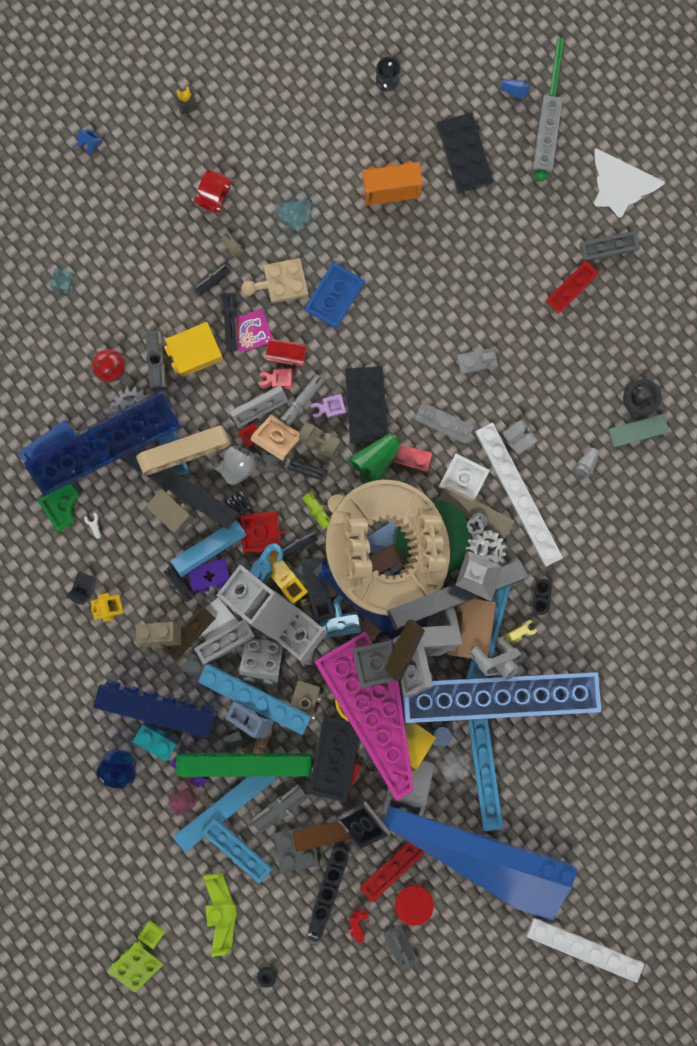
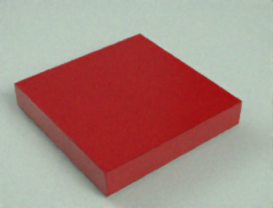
M278 511L240 516L241 527L246 533V536L242 538L243 554L263 552L270 544H278L281 547Z

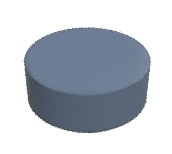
M441 726L433 731L432 735L436 737L434 741L436 745L444 747L451 742L452 734L448 728Z

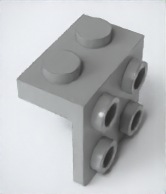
M253 638L245 642L239 679L249 685H263L267 688L278 687L283 646L276 641Z

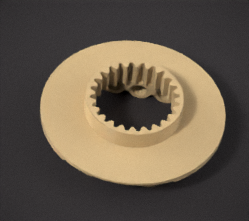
M377 480L355 488L335 508L326 534L327 559L334 579L348 598L365 610L388 616V610L437 592L444 585L450 560V544L447 530L434 503L413 486L400 481ZM380 520L382 522L388 520L389 523L395 522L396 527L401 526V532H406L404 537L410 540L407 543L411 547V550L408 551L411 557L407 558L409 564L404 566L405 570H401L400 574L393 577H385V574L378 575L377 570L372 572L373 566L369 559L368 527Z

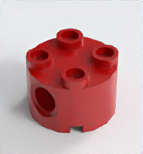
M208 168L198 186L197 192L199 195L194 197L193 203L212 213L216 212L219 214L223 206L224 197H227L230 191L232 181L228 177Z

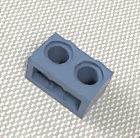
M233 701L225 718L253 738L267 737L274 723L273 720L236 701Z

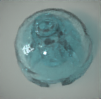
M305 200L275 204L277 218L283 225L291 226V229H301L302 224L308 223L312 218L313 201Z

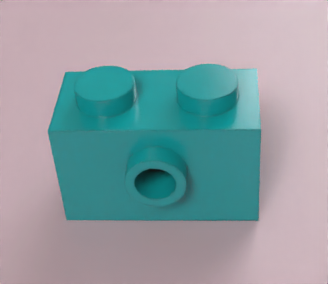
M148 723L141 726L133 740L135 744L165 762L171 758L179 744L178 741L167 735L168 732L159 727L156 729Z

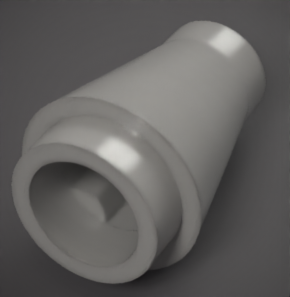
M590 448L576 463V472L584 477H589L590 474H593L600 452L595 448Z

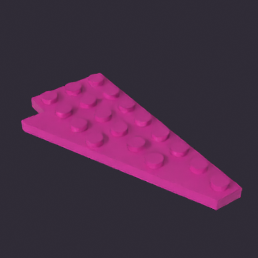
M363 632L319 658L314 663L397 801L414 790L398 681H392L360 688L352 649L373 644L367 633Z

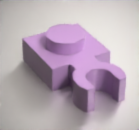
M341 394L323 398L324 404L322 405L319 403L311 405V409L318 408L320 410L318 414L313 415L315 419L320 418L324 413L327 414V418L346 414Z

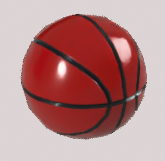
M105 349L94 356L91 367L97 379L102 382L112 383L123 376L126 363L119 352Z

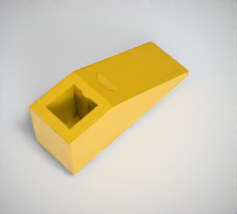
M275 550L272 551L268 558L272 565L273 573L271 577L292 604H295L308 591L283 560L281 562L277 561L278 553Z

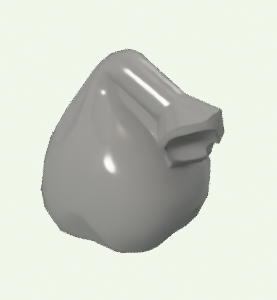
M232 446L226 450L224 460H220L219 463L214 465V469L222 474L227 484L236 485L255 471L258 465V456L243 447Z

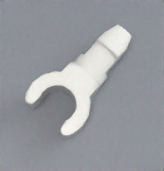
M93 514L95 517L93 522H90L89 518L85 516L84 520L90 525L94 536L97 539L101 538L98 514Z

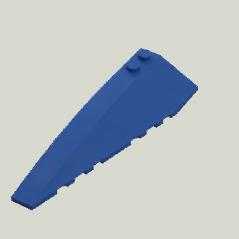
M392 806L388 807L383 822L389 830L517 910L550 920L555 918L570 892L578 869L569 862Z

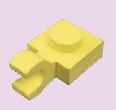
M528 620L502 637L508 643L512 642V644H515L523 639L522 635L530 636L535 634L537 630L530 631L528 629V625L532 623L531 620Z

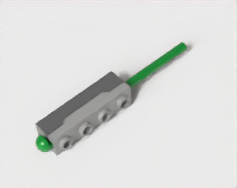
M561 37L557 38L549 96L544 95L539 111L530 174L539 182L549 178L553 170L563 98L556 97L564 46V38Z

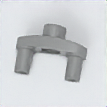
M504 637L499 638L494 645L502 652L501 655L495 658H488L479 647L471 650L469 656L480 666L479 669L486 676L501 674L506 680H509L519 671L516 663L522 654L517 648H513Z

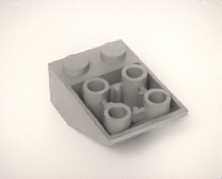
M426 761L420 763L417 770L412 773L414 790L396 801L389 788H387L382 814L386 815L388 807L392 806L423 816L434 764Z

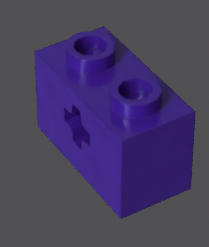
M227 559L201 564L188 572L192 590H198V594L210 591L209 587L217 586V589L222 588L231 577ZM208 572H210L211 574H215V577L212 578V582L206 579V576L209 575Z

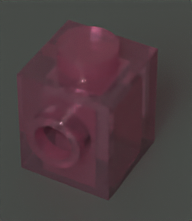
M189 786L168 798L170 801L168 806L171 812H175L177 816L197 805V801Z

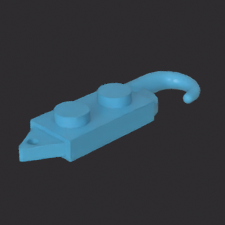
M278 544L268 545L250 570L265 585L273 573L272 565L268 560L270 554L276 550L278 552L277 561L281 562L283 558V550ZM245 587L240 589L239 595L244 592Z

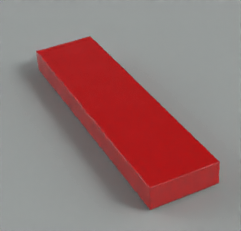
M407 841L359 888L374 902L426 852Z

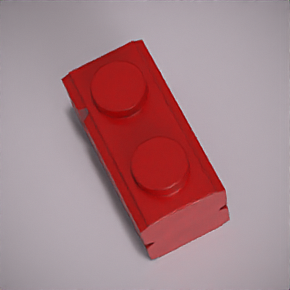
M274 339L268 340L267 362L290 366L296 365V367L304 368L307 345Z

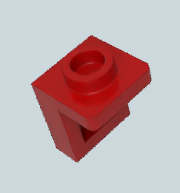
M367 909L355 910L349 916L351 927H348L352 939L356 938L358 944L365 941V935L359 921L369 918Z

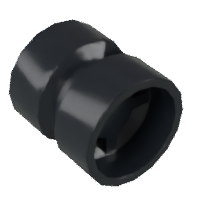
M384 57L377 63L375 80L376 85L382 91H393L399 84L401 69L399 62L395 58Z

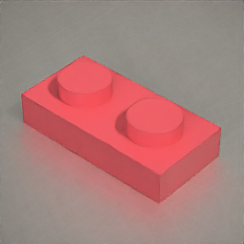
M400 445L401 449L392 463L423 472L428 471L432 453Z

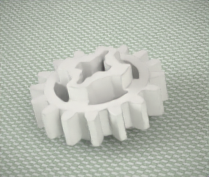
M482 531L480 534L472 535L474 540H468L471 545L466 547V550L495 564L504 562L501 557L506 555V553L502 552V549L506 546L501 545L503 539L497 538L498 533Z

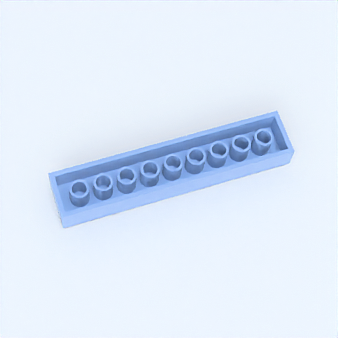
M598 672L512 677L509 680L502 677L432 681L433 687L407 698L404 697L401 684L404 723L601 712Z

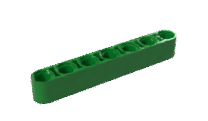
M181 753L176 755V776L280 777L312 775V755L307 753Z

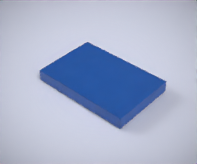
M332 262L304 311L337 330L363 287L365 280Z

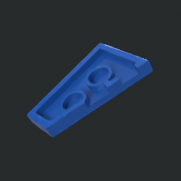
M63 420L18 451V455L29 468H33L57 459L71 457L74 454L88 452L89 449L67 421Z

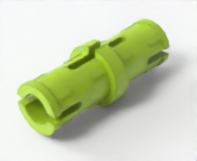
M310 492L302 499L310 509L312 517H315L322 529L325 530L328 528L330 518L324 511V506L320 505L313 492Z

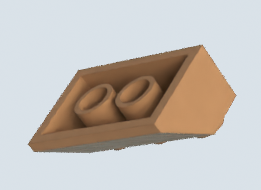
M474 599L454 607L463 644L448 651L447 655L472 658L469 656L471 650L479 647L487 657L489 656L496 602Z

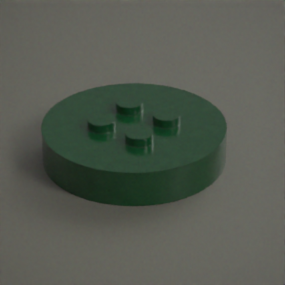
M431 500L440 513L447 530L450 544V560L447 574H450L462 565L465 554L468 551L466 547L471 545L468 540H472L471 533L467 528L468 521L463 513L454 505L441 500ZM395 526L393 545L397 557L405 566L409 564L407 558L411 557L408 553L411 547L407 545L410 540L404 537L406 532L400 531L401 526Z

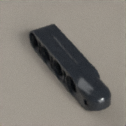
M342 844L334 846L331 851L313 905L312 918L308 930V938L313 942H318L324 934L348 862L349 852L347 847ZM337 851H343L345 857L337 859L334 854ZM331 870H337L339 876L331 878L328 873ZM330 889L333 894L330 897H325L322 891ZM323 908L327 913L324 916H319L316 910Z

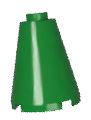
M387 434L351 456L349 462L355 471L358 470L361 473L360 476L365 481L381 480L401 449V441L396 435L393 434L391 436Z

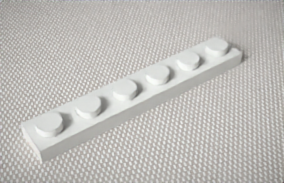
M535 917L532 918L526 934L532 940L636 983L644 966V963Z

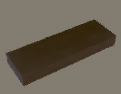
M201 605L181 627V645L164 646L162 649L175 661H178L216 618Z
M413 619L407 620L384 669L395 681L402 680L425 632Z

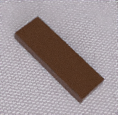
M339 821L292 831L296 852L352 839Z

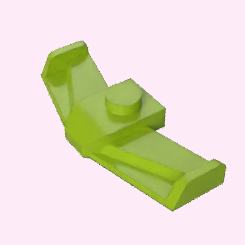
M223 873L203 875V879L213 903L205 906L207 927L215 926L211 957L227 955L232 950L235 920L237 918L236 905H234Z

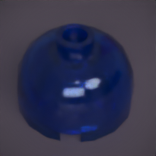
M114 749L101 757L96 770L97 778H101L104 781L103 784L108 787L125 788L126 784L134 782L137 765L130 753L121 749Z

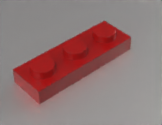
M585 261L545 302L559 315L599 273Z

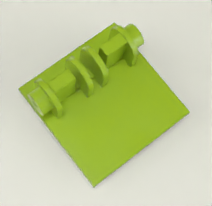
M140 940L134 942L133 946L126 950L125 954H122L120 959L107 970L109 974L134 993L163 966L162 962L143 948L144 944Z

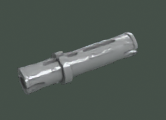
M314 375L280 418L284 422L289 416V419L285 422L287 425L290 426L296 416L304 411V406L325 382L322 378L319 379V375Z

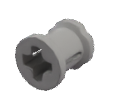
M483 513L473 514L467 523L468 531L474 535L482 533L488 523L487 517Z

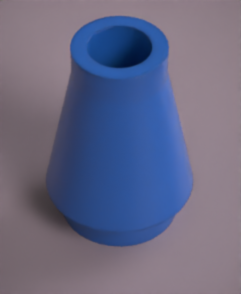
M503 79L501 90L519 100L521 98L526 99L530 84L521 80Z

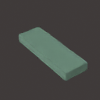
M662 414L611 428L608 432L612 446L615 448L666 434L669 432L665 416Z

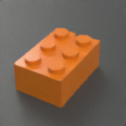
M408 161L403 165L388 164L383 168L369 167L363 170L362 187L365 206L421 198L423 182L420 163Z

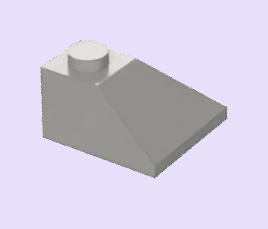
M467 551L456 586L491 601L502 566Z

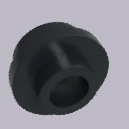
M263 967L259 970L257 981L262 987H271L276 982L277 974L273 968ZM266 973L271 976L268 980L263 977Z

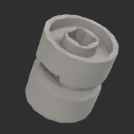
M523 419L503 432L507 441L513 443L512 448L517 455L538 442L534 434L528 432L529 427Z

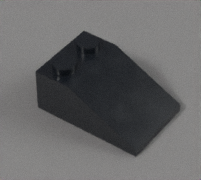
M361 799L351 803L336 817L360 849L391 834L368 803Z

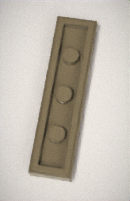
M446 485L438 499L454 505L469 520L473 514L483 513L488 520L485 528L498 533L503 538L506 537L514 523V520Z

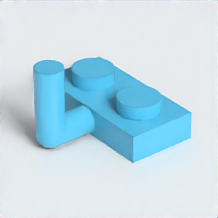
M337 595L332 604L335 617L320 621L321 627L328 631L324 638L360 633L363 630L358 612L342 614L340 606L343 601L342 595Z

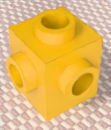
M109 593L98 595V599L90 601L94 620L112 621L115 620L114 616L123 614L120 595L109 596Z

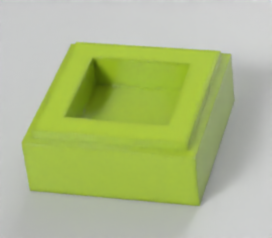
M149 920L137 939L154 949L165 933V930Z

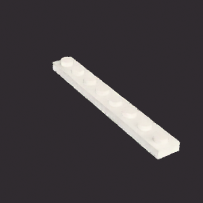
M491 423L475 431L544 567L562 559L563 557L494 424Z

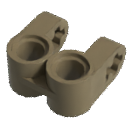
M308 422L304 424L299 434V442L333 459L341 444L340 439L324 433Z

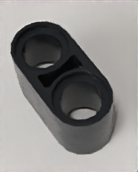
M537 579L532 583L530 610L535 615H545L550 609L552 585L547 579ZM539 582L544 583L546 586V590L543 593L537 589ZM538 601L544 604L542 612H538L535 608Z

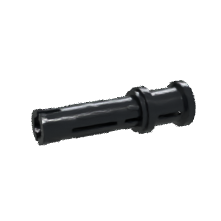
M223 293L219 297L222 299L221 315L224 317L226 352L238 351L235 316L238 313L237 309H235L236 294Z

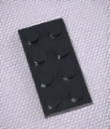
M473 112L438 121L436 126L457 194L492 185L494 181Z
M383 366L346 368L350 445L374 443L388 434Z
M329 716L323 717L308 794L344 802L347 801L359 737L347 720Z

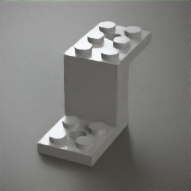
M242 565L238 566L216 595L251 626L275 639L303 663L306 662L328 632L296 605L292 604V602L265 585ZM245 587L244 592L239 595L240 589ZM305 632L304 638L299 640L300 634Z
M454 608L426 618L428 627H422L425 632L401 680L405 698L412 697L433 687L427 656H439L463 644ZM400 636L392 639L393 648H395Z

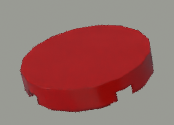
M408 885L397 894L395 911L399 919L405 924L411 926L421 925L432 916L434 910L433 898L424 887Z

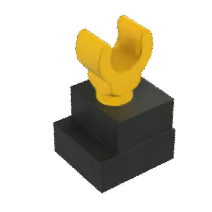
M186 87L184 91L180 92L179 89L176 91L178 96H175L181 115L198 110V105L191 88Z

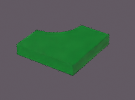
M68 480L37 500L58 533L75 523L73 507L81 495L72 481Z

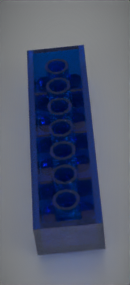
M162 389L28 457L24 465L42 495L46 496L181 428L182 421L165 390Z

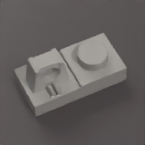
M494 348L457 355L461 375L498 367Z

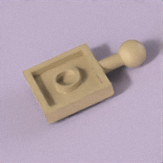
M300 258L263 265L266 281L254 283L248 280L241 287L242 292L247 296L253 295L257 290L268 288L271 303L308 296Z

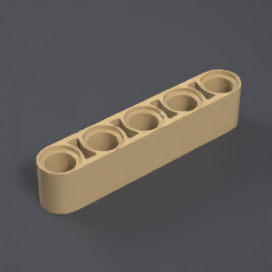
M217 426L141 452L136 458L143 475H150L228 447L231 442L224 427Z

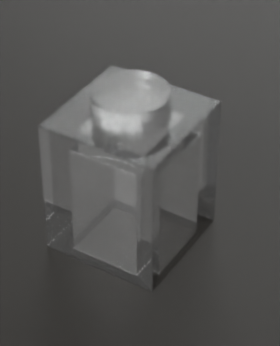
M461 754L439 762L447 783L469 775V762L467 758L463 759Z

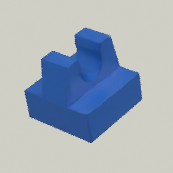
M90 129L79 130L77 135L79 138L77 146L82 148L87 144L88 149L86 152L88 154H93L103 142V139Z

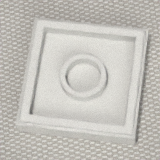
M456 453L438 488L444 490L446 485L475 500L490 470Z

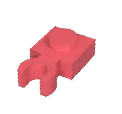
M274 369L271 375L267 372L260 373L261 379H267L264 382H259L261 388H268L272 385L274 389L281 385L282 389H292V369Z

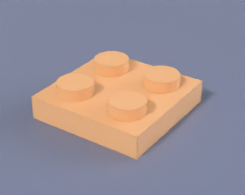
M270 415L252 435L251 441L283 461L299 442L300 433Z

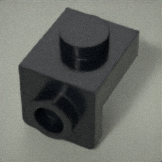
M79 571L72 590L67 594L66 598L76 604L84 605L91 598L97 579Z

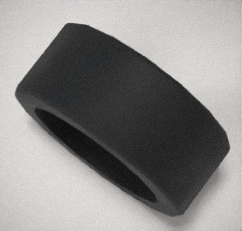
M648 379L634 381L626 388L623 394V404L627 411L639 417L647 416L654 412L661 404L662 399L661 390L658 385ZM645 387L650 390L653 395V402L648 408H637L633 404L631 395L634 389Z

